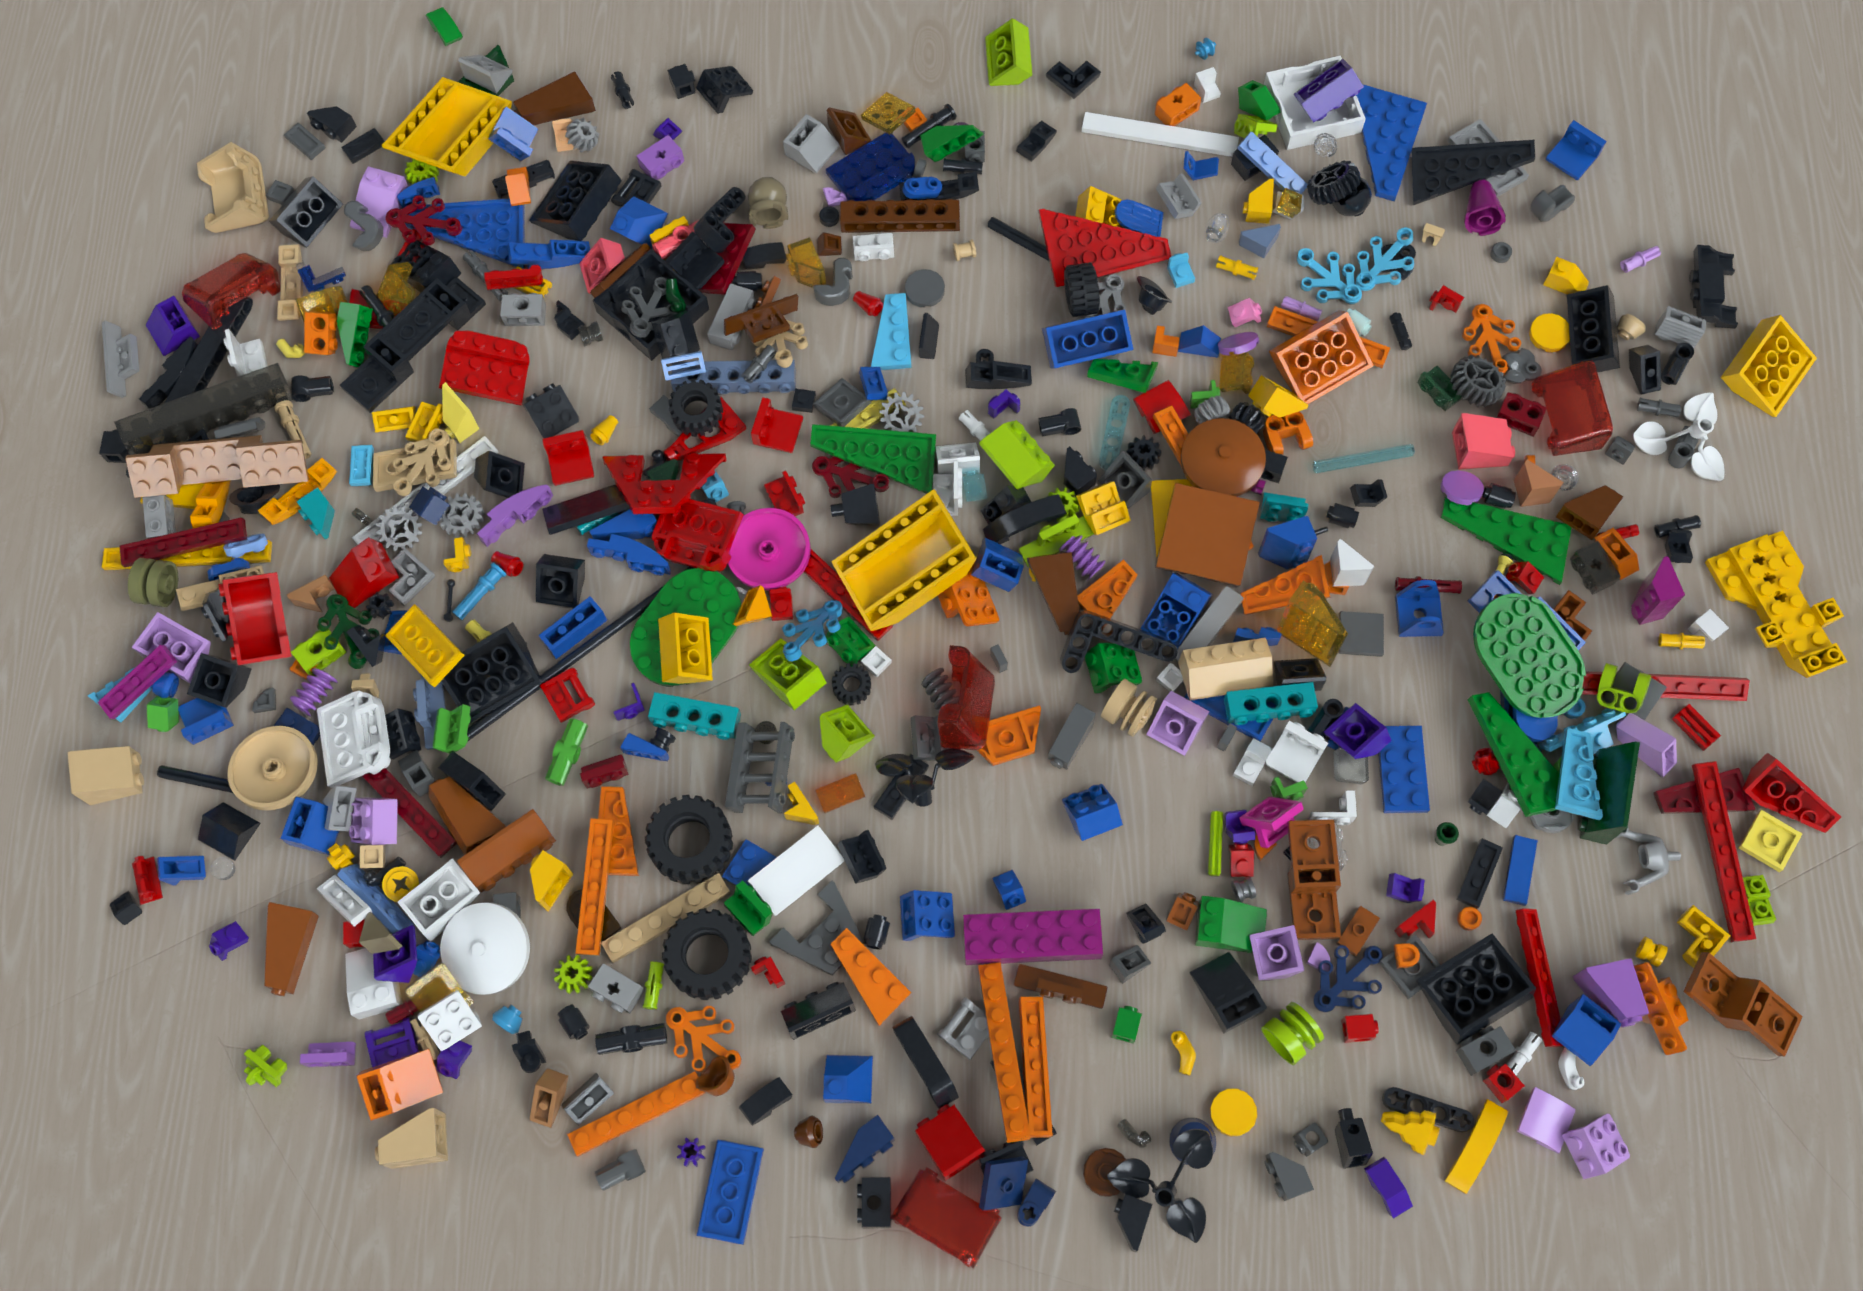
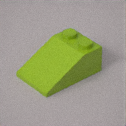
M780 638L751 662L749 666L785 704L796 710L826 684V681L819 667L803 654L795 661L786 660L783 649L787 642Z

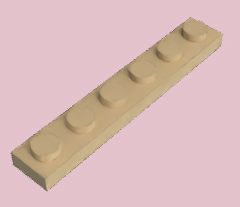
M717 873L601 942L611 962L615 963L664 934L670 927L674 928L677 925L675 921L679 918L683 920L688 917L686 913L691 911L694 914L699 913V909H705L731 893L720 874Z

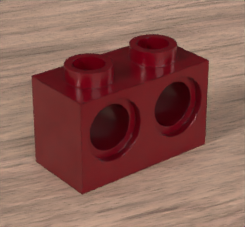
M1507 392L1496 418L1507 419L1508 427L1534 437L1540 427L1547 407L1537 401L1525 399L1519 394Z

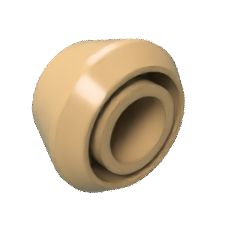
M1622 315L1617 327L1619 330L1618 335L1625 340L1635 339L1645 332V325L1633 315Z

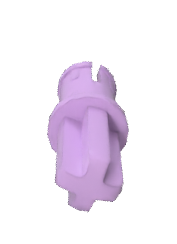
M1658 246L1643 252L1638 251L1632 257L1622 260L1620 267L1625 273L1639 266L1643 267L1646 265V262L1660 256L1661 251Z
M1285 296L1281 303L1282 308L1315 321L1319 320L1322 313L1321 309L1307 305L1305 301L1302 303L1288 296Z

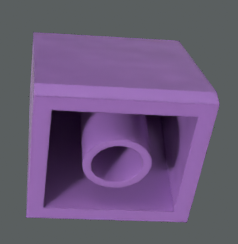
M1631 958L1587 967L1573 976L1576 984L1588 998L1622 1023L1621 1028L1635 1025V1023L1643 1021V1016L1649 1014Z

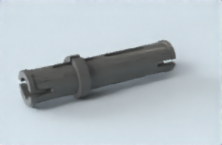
M469 250L471 256L466 252L463 255V259L472 268L473 274L479 276L485 283L484 272H490L487 264L481 261L474 251ZM505 288L491 290L499 301H502V295H508V291Z

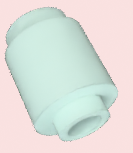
M1349 308L1347 312L1359 336H1366L1372 328L1370 325L1371 320L1356 309L1352 310Z

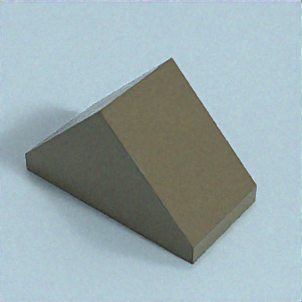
M369 912L365 919L359 943L371 954L400 949L402 945L379 919Z

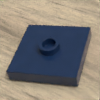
M1016 1157L987 1161L979 1208L985 1211L1021 1205L1028 1159Z

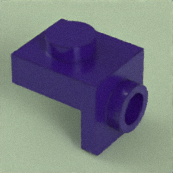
M1006 389L999 396L995 395L988 403V414L994 419L1008 406L1017 414L1020 411V399L1016 394H1011Z
M1245 809L1225 813L1226 834L1233 843L1244 844L1249 840H1255L1253 828L1243 826L1239 818L1247 812Z
M1396 873L1389 874L1386 896L1405 903L1422 901L1425 880L1421 878L1410 879Z
M235 921L212 933L209 948L213 955L218 956L223 961L227 959L228 952L247 943L249 937Z
M459 1040L443 1050L437 1057V1071L446 1077L457 1079L460 1076V1067L472 1052V1045Z

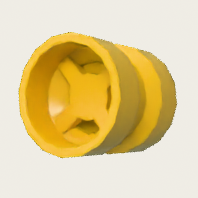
M1645 936L1637 947L1635 957L1641 960L1646 959L1650 961V964L1659 967L1667 954L1668 947L1662 944L1657 945L1653 943L1652 939Z

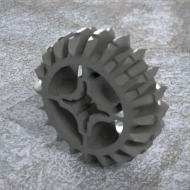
M1472 355L1469 357L1464 356L1454 365L1450 374V383L1453 384L1452 389L1457 390V395H1461L1463 400H1468L1470 405L1475 403L1477 407L1480 405L1483 407L1492 406L1493 403H1496L1505 391L1506 379L1503 378L1504 373L1498 371L1499 367H1495L1493 362H1488L1486 357L1481 359L1479 355L1476 357Z

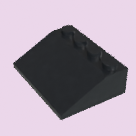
M569 161L529 221L567 239L582 241L587 236L592 225L597 221L602 210L607 206L612 195L617 191L622 180L609 164Z
M513 622L463 651L462 653L465 656L441 680L457 707L462 704L470 706V723L542 681L525 640Z
M1493 933L1417 979V983L1442 1026L1457 1045L1532 999L1536 991L1534 984Z

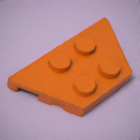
M1039 705L960 729V733L992 766L1035 753L1041 706Z

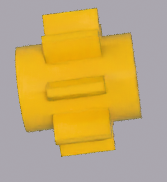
M336 843L328 849L330 855L326 858L335 870L353 865L351 859L355 855L346 844L340 847Z

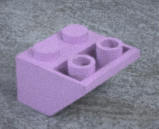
M355 798L354 803L351 804V806H354L351 813L352 818L349 830L351 842L368 845L397 844V799Z

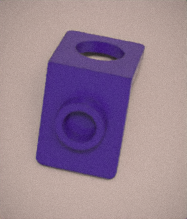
M631 683L637 703L614 711L613 713L617 721L632 719L638 713L645 711L635 683Z

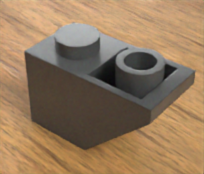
M415 750L399 760L398 763L412 789L421 797L429 792V785L436 781L418 750Z
M1275 1152L1266 1155L1267 1160L1264 1163L1268 1173L1273 1174L1275 1178L1274 1188L1279 1198L1282 1197L1284 1201L1314 1190L1305 1166Z

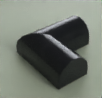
M1059 61L1046 73V78L1075 99L1100 77L1101 71L1088 61H1085L1073 72Z

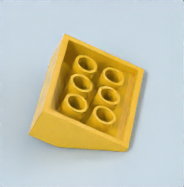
M1778 315L1760 321L1720 378L1734 393L1770 416L1776 417L1817 357L1784 318Z

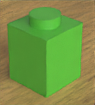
M156 696L147 704L148 728L157 729L159 732H167L179 723L178 699Z

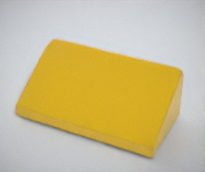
M415 406L372 412L375 433L409 428L416 414Z

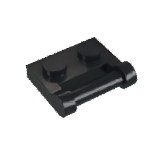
M632 169L629 173V178L619 192L613 195L611 201L616 206L623 207L632 197H636L650 204L662 187L661 182ZM636 181H639L634 187V189L631 191L627 199L624 198L631 189V187L634 185V183Z

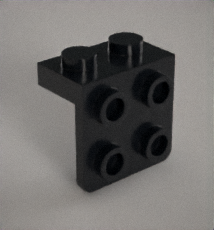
M693 231L665 260L680 277L688 280L696 289L702 288L725 262L721 256L708 248Z
M552 383L543 388L544 393L538 396L534 393L526 397V403L522 404L526 412L530 414L543 438L553 437L579 422V416L561 385L555 386Z

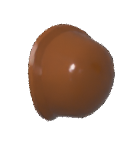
M724 1056L715 1057L706 1070L697 1078L696 1088L713 1096L725 1094L732 1087L735 1079V1074L727 1058Z

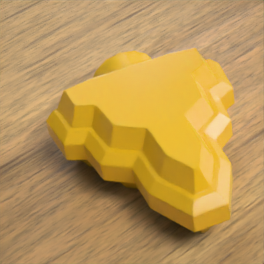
M1426 1110L1421 1113L1410 1111L1407 1114L1397 1111L1383 1112L1381 1122L1389 1130L1398 1133L1403 1142L1411 1145L1412 1150L1421 1155L1425 1154L1428 1145L1435 1146L1440 1131L1439 1127L1434 1126L1436 1113Z

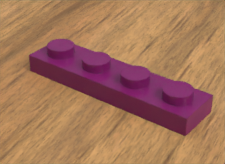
M159 645L97 703L110 719L117 718L178 661L165 645Z

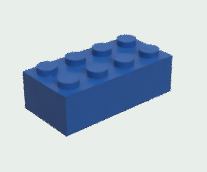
M1125 310L1042 328L1051 369L1134 350Z

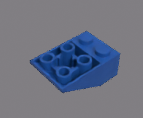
M1173 573L1140 629L1169 639L1178 650L1213 594L1182 575Z

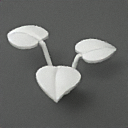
M1713 393L1697 395L1685 403L1683 415L1687 420L1693 422L1689 428L1665 437V430L1659 423L1646 422L1633 433L1635 444L1643 452L1650 455L1664 453L1667 450L1665 441H1670L1690 433L1693 438L1701 439L1698 446L1699 452L1691 457V468L1694 473L1704 479L1715 481L1724 479V464L1720 453L1712 446H1707L1703 449V445L1708 439L1707 434L1714 429V424L1717 421V409Z

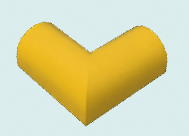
M1694 905L1690 906L1677 921L1681 927L1696 938L1682 955L1685 962L1693 968L1701 952H1709L1715 956L1731 936Z

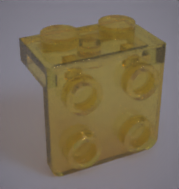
M409 262L389 265L377 292L378 298L394 313L395 317L412 302L415 296V290L407 282L413 268Z
M443 963L436 965L405 990L420 1013L456 990L460 992L469 1007L474 1003Z

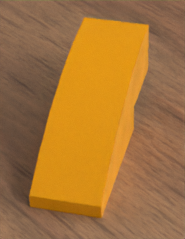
M231 480L204 484L195 498L197 506L190 515L192 528L219 523L227 501Z

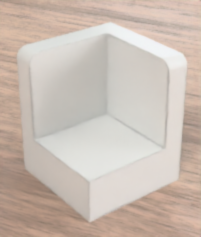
M1214 67L1198 72L1195 75L1194 87L1203 103L1219 98L1221 95L1215 84L1217 73Z
M1711 609L1688 628L1693 635L1701 630L1711 641H1714L1729 629Z

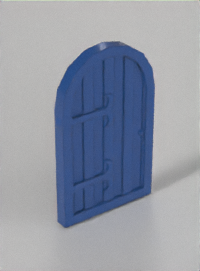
M1128 199L1122 200L1116 206L1115 217L1122 227L1152 236H1161L1164 212Z

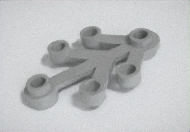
M1111 274L1104 282L1098 283L1099 291L1104 290L1099 295V310L1101 309L1102 314L1110 313L1108 299L1111 295L1115 303L1113 312L1117 311L1116 309L1118 308L1126 311L1120 294L1124 288V281L1121 276ZM1096 314L1085 315L1083 318H1077L1075 320L1093 317Z

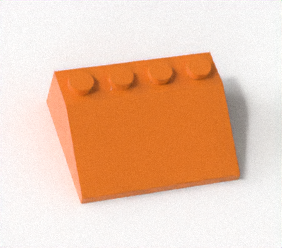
M1341 310L1269 351L1278 371L1291 391L1307 404L1374 366L1349 313Z

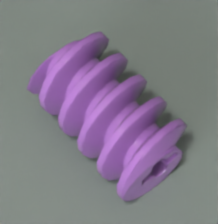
M1082 535L1072 536L1058 550L1067 549L1066 552H1072L1073 563L1078 562L1075 569L1084 568L1081 575L1086 576L1089 574V580L1104 566L1105 560L1097 562L1100 555H1091L1094 548L1086 549L1088 541L1080 543Z
M316 668L312 669L315 676L308 675L306 677L309 683H301L304 690L296 689L298 697H290L293 705L309 717H311L308 709L315 711L317 709L313 703H322L319 696H328L324 689H333L330 684L331 681L338 683L331 675Z

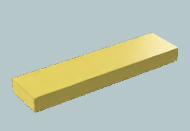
M893 388L888 391V396L892 399L895 398L894 393L897 392L896 389ZM888 399L871 401V404L844 427L868 429L880 422V419L884 417L880 410H885L882 403L888 404ZM895 402L889 407L888 414L894 412L896 408Z

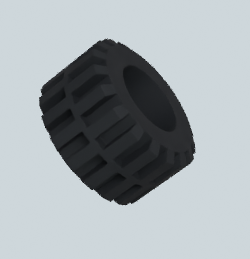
M1089 262L1066 266L1064 284L1070 314L1072 317L1097 314L1100 307L1097 274L1093 264Z
M691 379V383H687V381L682 382L683 386L681 387L679 385L676 386V392L672 391L668 404L672 420L676 424L677 429L683 430V433L686 435L691 433L693 437H697L699 433L701 436H705L704 432H713L712 428L719 426L718 420H722L723 413L722 403L717 390L710 383L705 385L704 380H699L698 383L695 379ZM702 401L707 404L705 411L699 415H689L684 412L691 402Z

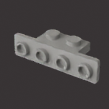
M103 321L102 334L107 392L123 398L126 396L125 379L139 372L137 337L128 334L122 338L119 326Z

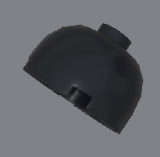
M1361 178L1360 185L1357 186L1355 191H1352L1351 195H1347L1345 199L1342 198L1338 202L1332 203L1338 213L1344 216L1355 217L1364 213L1372 197L1371 189L1366 179Z

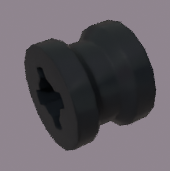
M658 727L655 731L656 735L649 740V743L666 750L668 753L669 745L674 743L676 738L668 731Z

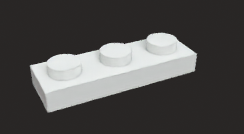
M333 875L317 888L318 892L353 926H356L365 919L369 912L372 913L370 907L336 875Z

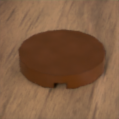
M1103 1148L1095 1151L1087 1158L1084 1164L1083 1176L1086 1185L1092 1192L1104 1197L1115 1196L1121 1192L1109 1181L1107 1176L1121 1162L1126 1160L1123 1154L1115 1149Z

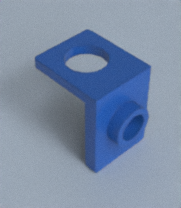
M1185 151L1184 169L1193 181L1218 175V157L1195 161L1191 154Z

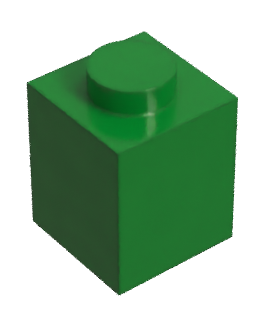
M1131 1006L1119 1007L1111 1038L1134 1044L1142 1013L1137 1012L1138 1009Z

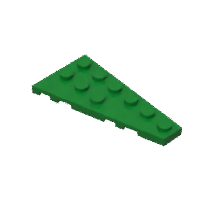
M812 424L811 447L874 473L885 474L889 479L927 494L932 491L936 434Z
M1490 692L1469 697L1467 700L1525 817L1558 810L1555 809L1559 781L1557 770Z

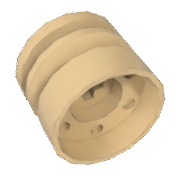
M1123 679L1105 705L1101 718L1112 725L1120 718L1123 719L1120 730L1124 731L1131 724L1128 735L1134 737L1149 720L1157 698L1151 695L1144 702L1148 692L1143 691L1138 697L1134 696L1137 686L1127 679Z

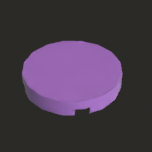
M1244 332L1223 339L1218 343V348L1222 355H1229V352L1233 351L1234 354H1241L1254 349L1260 341L1257 333Z
M1457 470L1445 474L1441 482L1442 493L1445 492L1446 498L1454 503L1471 505L1472 502H1478L1482 497L1484 485L1475 475Z

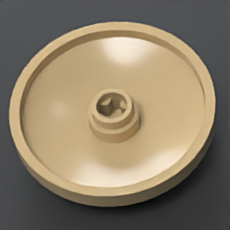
M271 726L260 729L245 738L233 752L227 773L230 788L240 801L257 810H276L286 807L294 802L295 797H301L309 789L315 778L318 765L315 748L304 734L294 728Z

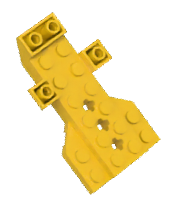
M1783 530L1769 536L1766 534L1729 548L1727 552L1705 561L1725 599L1746 604L1748 608L1756 611L1763 625L1755 628L1766 648L1778 649L1787 667L1809 678L1847 663L1837 643L1832 644L1823 630L1824 627L1843 618L1844 615L1833 597L1814 604L1810 608L1798 587L1804 565Z

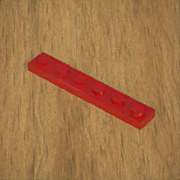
M1518 909L1515 911L1522 939L1521 945L1527 962L1526 968L1531 982L1536 987L1534 999L1537 1008L1536 1014L1542 1031L1541 1037L1545 1047H1562L1563 1045L1552 1037L1561 1018L1537 909Z

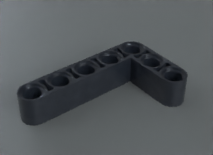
M1083 610L1075 617L1060 657V663L1066 672H1077L1081 668L1093 636L1166 662L1173 661L1178 655V650L1169 639L1091 611ZM1090 617V625L1082 626L1080 624L1082 618ZM1104 624H1110L1112 626L1111 631L1109 633L1105 634L1101 632V628ZM1125 631H1130L1132 633L1131 638L1127 641L1121 640V635ZM1076 637L1084 638L1081 646L1073 645V640ZM1144 639H1151L1152 643L1149 647L1143 648L1141 646ZM1165 646L1172 647L1168 655L1162 654V649ZM1074 657L1076 658V663L1073 666L1065 665L1066 659Z

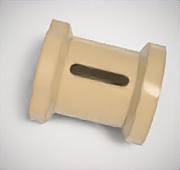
M973 239L958 245L953 243L956 261H960V258L976 257Z

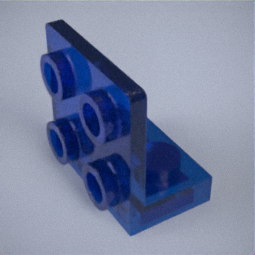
M304 261L296 264L297 271L308 292H320L325 289V285L331 282L333 285L338 284L346 276L343 267H340L315 278L310 265L306 266Z

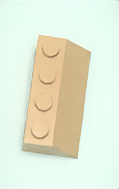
M1266 638L1183 650L1178 661L1189 700L1222 696L1228 691L1273 687L1272 655Z

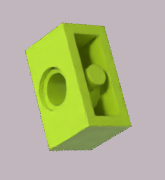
M330 630L326 632L316 631L313 637L299 643L291 651L308 675L315 676L310 671L315 665H317L316 669L323 670L347 653L339 641L334 650H328L324 647L325 638L332 634ZM322 648L319 653L314 654L316 649Z

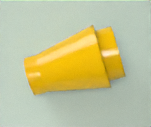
M608 415L605 420L591 430V439L601 446L608 443L618 424V420L614 416Z

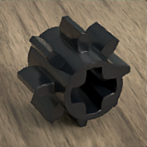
M376 592V595L368 597L370 605H367L366 609L371 612L373 618L378 616L384 620L387 615L392 614L390 607H393L394 603L392 600H389L390 597L387 593L380 595Z

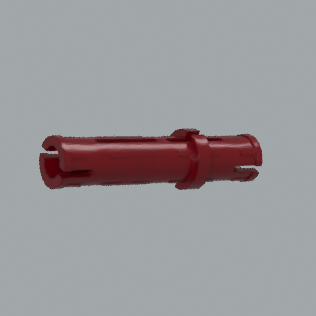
M1419 576L1415 578L1397 577L1395 579L1396 591L1403 590L1416 581L1433 580L1437 583L1439 593L1460 594L1462 592L1461 580L1422 579ZM1425 585V586H1419V587H1417V588H1426V587H1429V586H1426V585Z

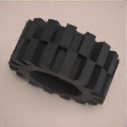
M848 663L845 668L840 666V670H836L834 672L835 676L832 677L834 695L837 696L839 701L842 700L843 704H847V702L850 705H854V702H857V705L861 704V700L865 701L867 695L871 693V679L868 671H865L863 666L858 667L855 663H853V666H850V663ZM847 678H857L860 681L859 688L855 691H847L843 686Z

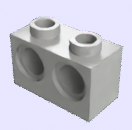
M166 495L142 497L146 538L150 539L176 533L173 500Z

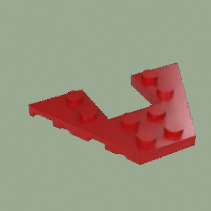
M726 453L685 454L680 480L641 481L645 463L644 455L602 457L604 465L608 468L611 477L614 478L619 491L623 493L624 499L630 505L633 514L677 513L682 504L691 498V493L695 489H700L707 482V478L714 475L715 469L721 462L727 461Z

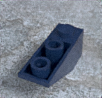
M878 1115L858 1129L835 1176V1180L838 1183L841 1181L843 1183L848 1182L855 1176L854 1171L860 1166L863 1169L875 1161L873 1157L881 1152L883 1155L893 1147L892 1142L895 1141V1138Z

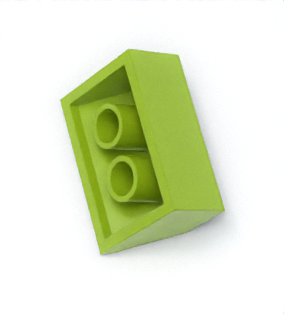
M1012 18L985 37L990 86L1019 85L1032 76L1029 29Z
M1017 420L1002 424L979 442L980 446L1016 489L1042 482L1055 466L1049 456L1038 446L1036 440L1027 433L1024 426Z

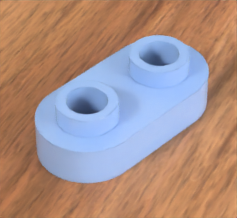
M255 534L248 536L247 540L225 544L223 549L227 556L238 558L247 552L253 551L256 553L264 550L268 541L265 534Z

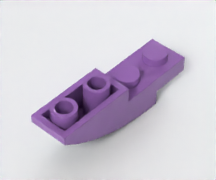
M546 484L524 490L495 506L487 513L490 522L477 533L481 542L488 547L491 543H495L506 529H510L517 519L523 524L527 520L532 519L536 512L542 506L547 505L554 496L550 487Z

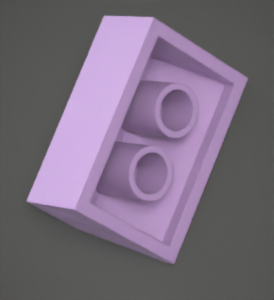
M157 612L132 648L142 657L146 658L159 645H165L178 661L168 671L191 683L201 653L209 655L211 642Z

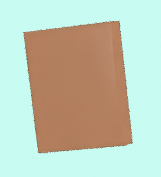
M1526 460L1514 479L1520 506L1550 503L1564 482L1531 461Z

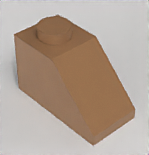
M548 1068L545 1070L535 1084L530 1121L549 1128L553 1126L566 1093L568 1075Z

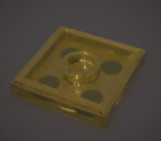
M886 92L861 114V118L863 121L891 135L916 110L915 106Z

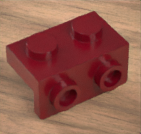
M622 754L581 767L582 773H580L582 782L587 789L598 787L603 783L619 780L629 775Z

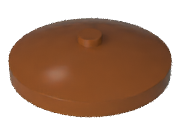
M1225 418L1211 419L1197 425L1186 437L1181 451L1182 470L1187 480L1194 487L1236 497L1247 493L1258 483L1266 463L1265 449L1258 435L1245 424Z

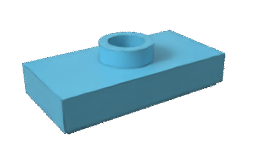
M372 445L351 446L349 478L351 486L372 485L374 447Z

